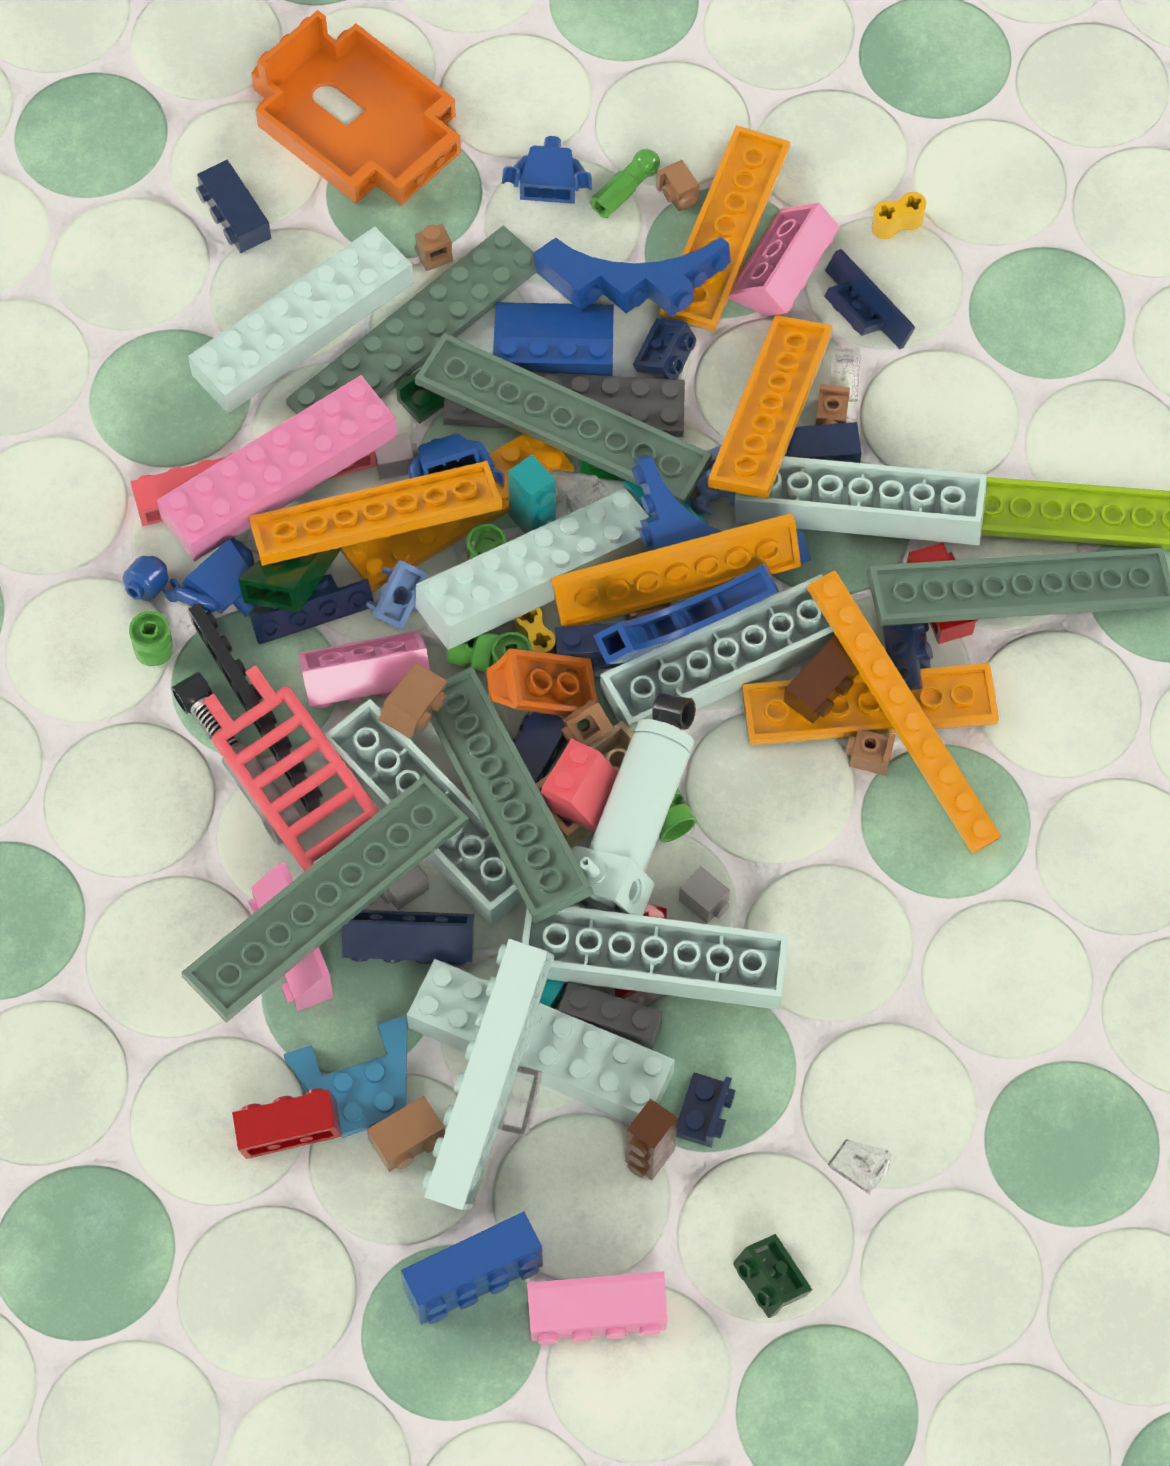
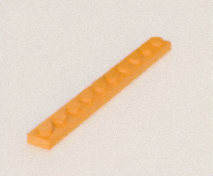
M836 570L810 583L807 586V590L970 852L974 854L997 841L1002 836Z

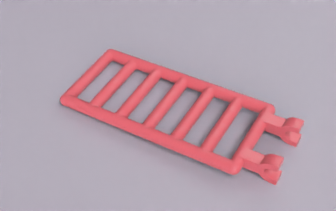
M255 665L245 673L249 677L251 684L263 698V701L233 721L214 693L203 700L209 712L222 728L214 733L212 742L305 872L314 865L316 860L335 848L380 810L293 690L285 686L274 692ZM285 701L294 715L236 754L227 740ZM302 725L312 739L253 778L244 764ZM320 749L329 764L273 802H270L262 788ZM335 774H338L347 788L288 827L279 812ZM355 798L364 812L306 852L296 837Z

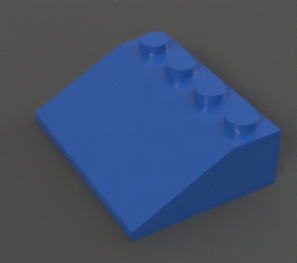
M496 302L493 355L530 372L613 376L614 304H590L583 310H580L574 304Z

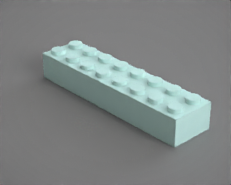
M374 226L190 354L188 359L192 376L229 414L414 284L412 263Z
M784 456L768 499L740 493L735 494V523L752 524L792 513L796 528L980 546L987 475Z
M624 488L416 584L415 608L449 650L555 600L551 577L652 551L649 547L643 545L639 530L643 529L640 520L646 519L649 516L627 489Z
M822 574L602 673L600 677V691L618 723L623 721L634 732L639 720H653L652 710L654 701L661 693L691 698L695 702L696 710L741 690L742 684L759 682L815 656L835 635L807 590V586L810 583L823 577Z
M371 699L367 700L328 731L325 736L379 810L383 809L423 775H426L469 817L468 824L426 857V859L492 926L523 899L475 806L407 736L379 721L382 710Z
M569 906L536 924L527 909L522 943L546 950L555 956L547 978L549 980L779 1010L789 935Z
M509 939L507 946L502 944L499 950L496 964H500L497 977L492 976L488 983L486 996L490 998L486 1010L481 1008L477 1016L475 1028H478L479 1032L476 1041H470L464 1059L469 1062L465 1074L459 1073L455 1083L454 1092L458 1093L455 1105L448 1106L443 1124L448 1125L444 1138L439 1137L433 1150V1157L437 1158L433 1171L428 1169L423 1180L422 1189L426 1190L424 1198L460 1210H472L555 957L546 950Z
M434 959L407 1013L408 1029L466 1053L469 1042H475L479 1029L475 1028L481 1008L486 1010L490 998L486 996L489 981ZM539 1003L516 1074L632 1123L649 1099L660 1104L674 1073L675 1059Z

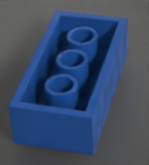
M523 1211L402 1269L401 1275L404 1291L421 1325L428 1321L430 1324H434L448 1316L447 1312L457 1307L465 1309L478 1302V1297L488 1292L497 1294L505 1290L509 1286V1282L519 1277L525 1280L536 1275L540 1271L539 1268L543 1266L542 1245L527 1215Z

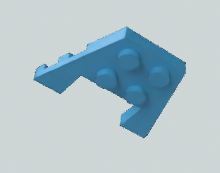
M406 1016L378 1024L386 1056L327 1075H321L312 1045L283 1054L286 1064L294 1071L306 1090L309 1091L316 1088L329 1089L335 1097L343 1138L366 1131L371 1126L406 1106L408 1032Z

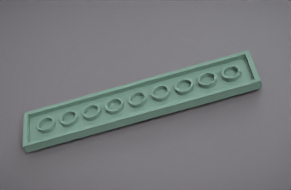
M504 225L501 226L286 398L287 406L298 414L360 375L363 376L381 399L395 388L404 376L411 375L425 363L443 333L455 338L494 308L496 302H501L536 274L534 252Z
M443 333L415 377V384L635 485L638 484L632 473V467H635L633 458L643 454L649 455L653 458L661 479L674 498L683 506H685L712 459V453L446 333Z
M1163 548L869 565L867 570L879 626L1170 607V572Z
M473 666L445 679L448 682L443 693L447 695V698L438 712L433 710L430 713L432 714L430 722L535 924L593 895L594 892L494 705L490 701Z
M423 775L182 971V978L227 1023L468 824L469 817L426 775Z

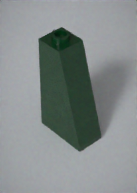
M342 547L263 566L260 560L257 561L238 579L244 603L300 612Z

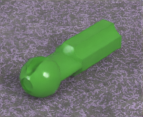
M650 149L638 151L633 157L632 162L623 171L617 172L591 197L592 200L589 203L592 209L600 217L608 218L636 191V188L647 177L657 173L660 167L658 154Z

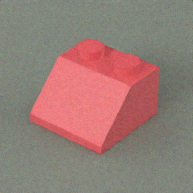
M571 738L544 783L541 794L550 811L595 833L618 771L599 751Z

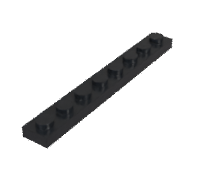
M200 603L188 608L191 623L247 712L259 704V700L262 697L254 686L246 680V669L239 658L234 660L230 654L233 651L231 644L225 635L219 636L216 628H218V625L210 611L205 613ZM271 710L253 722L261 737L276 728L277 720ZM285 736L269 747V750L275 760L279 762L291 753L292 744L288 736ZM301 761L284 773L292 788L307 779L305 775L307 768L304 762ZM319 786L300 798L308 814L320 806L319 799L323 795Z

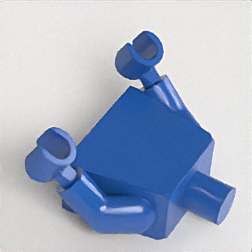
M556 136L546 137L544 139V146L534 145L530 147L528 155L522 156L513 167L507 166L503 168L501 184L510 182L514 184V187H518L520 181V200L575 204V191H579V188L592 190L591 173L585 171L579 160L572 158V150L570 148L561 147V139Z
M452 434L440 439L436 438L418 446L419 456L413 459L408 468L409 478L411 479L488 461L495 482L499 483L501 488L504 489V474L499 470L493 469L495 464L485 446L481 442L467 440L460 434Z
M235 537L228 539L182 582L183 587L180 586L176 579L172 578L169 580V583L175 589L172 591L162 589V592L170 602L180 601L191 607L200 603L203 610L217 611L221 614L233 604L246 617L257 605L244 603L238 579L255 564L253 553L240 541L236 540Z

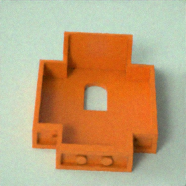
M317 10L310 17L304 18L300 25L290 34L284 35L279 43L270 51L264 52L257 61V66L251 72L254 91L265 98L255 109L258 127L356 204L377 186L402 206L461 153L460 135L446 125L456 116L455 99L356 23L348 30L341 32L337 40H335L328 34L326 16ZM332 86L362 108L364 112L348 126H345L313 100V93L319 87Z

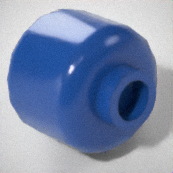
M140 556L136 558L125 570L122 577L127 594L133 599L151 601L156 598L169 580L165 563L156 556Z

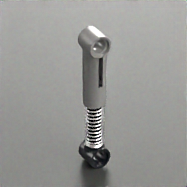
M196 672L172 686L171 690L182 710L186 714H193L197 722L200 723V726L203 727V730L206 731L209 739L212 740L211 736L222 728L203 701L212 695L213 692L202 674ZM237 734L227 740L236 754L248 747L247 744L240 742ZM257 757L244 764L253 778L265 771ZM222 758L223 765L262 819L263 825L272 840L277 845L283 842L228 763ZM273 781L262 788L270 802L282 796V793ZM293 804L279 812L288 827L301 819Z

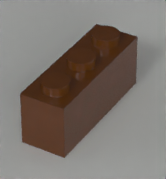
M836 635L824 645L785 688L784 703L812 724L820 716L824 718L829 714L835 704L833 701L840 694L844 696L849 692L854 684L853 679L859 674Z
M649 1099L626 1130L625 1162L628 1164V1169L636 1176L643 1178L645 1175L650 1180L655 1178L675 1150L678 1117L652 1099Z

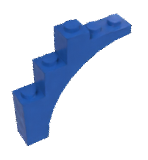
M556 237L533 253L536 273L580 310L595 303L604 295L627 314L650 298L671 317L679 311L686 309L694 301L693 290L703 285L706 280L717 272L724 270L731 263L729 243L722 237L696 251L657 262L625 263L599 259L570 248Z
M643 454L633 458L635 467H632V473L638 485L641 484L645 495L641 497L643 507L647 514H651V517L640 520L643 529L639 530V534L645 547L655 550L722 532L693 516L674 498L661 479L651 456ZM796 529L800 561L803 564L811 561V557L803 532Z
M762 564L743 575L676 605L639 618L620 621L593 635L606 664L626 663L653 649L662 647L779 593V590L767 565Z

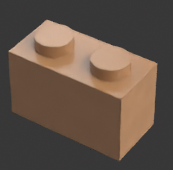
M415 662L386 698L378 720L411 739L418 729L423 731L427 727L432 717L430 713L433 710L438 712L447 698V695L443 692L448 681Z
M422 1096L368 1128L367 1133L370 1143L390 1172L395 1168L401 1170L409 1166L414 1161V1157L424 1151L426 1153L432 1152L439 1137L444 1138L445 1127L425 1096Z

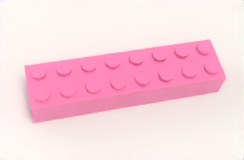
M360 375L159 498L157 503L161 519L195 562L221 546L228 539H232L250 528L248 516L284 507L397 437L396 417L363 376Z

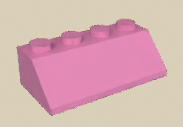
M820 203L780 209L738 275L729 299L764 316L786 314L793 307V301L798 293L806 286L807 279L813 269L819 265L822 254L833 242V237L839 229V225Z
M420 630L298 653L309 707L315 706L316 708H327L332 706L334 702L344 700L349 703L359 702L365 696L375 694L379 697L389 696L415 662L430 670L427 649Z
M285 862L279 863L251 887L254 899L249 900V905L252 913H255L293 882ZM319 947L284 975L286 983L281 984L287 1003L294 1002L297 1011L334 998L330 974Z
M664 1271L527 1283L531 1341H538V1344L541 1345L555 1344L559 1342L558 1339L572 1338L574 1342H585L592 1340V1336L606 1335L608 1339H620L626 1337V1333L640 1332L641 1336H655L661 1333L660 1330H666L667 1327Z

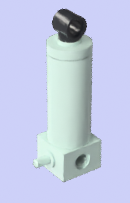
M661 693L654 701L652 710L653 720L641 719L637 722L589 848L575 845L573 854L594 892L593 895L576 903L580 908L643 916L655 882L645 871L694 745L693 738L682 731V729H689L694 721L696 707L693 699Z

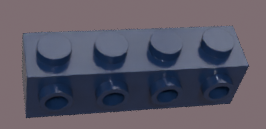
M362 910L342 927V958H350L356 962L382 959L388 963H397L401 960H415L419 964H430L436 959L448 962L451 965H463L466 962L472 963L475 914Z

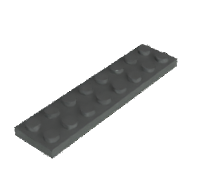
M533 372L672 436L683 437L685 380ZM445 398L443 425L510 428Z

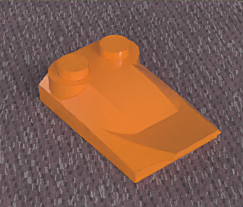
M509 649L495 664L486 670L490 701L514 709L558 715L565 718L587 704V701L591 699L598 702L590 658Z

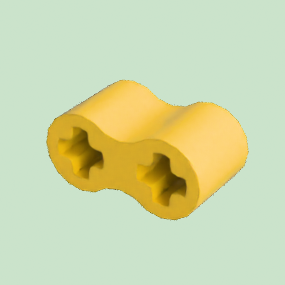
M908 192L897 201L878 203L874 208L872 233L880 239H890L901 230H915L921 227L926 209L925 197L918 192Z
M539 607L515 618V631L529 639L532 651L556 654L555 635L543 625V614Z

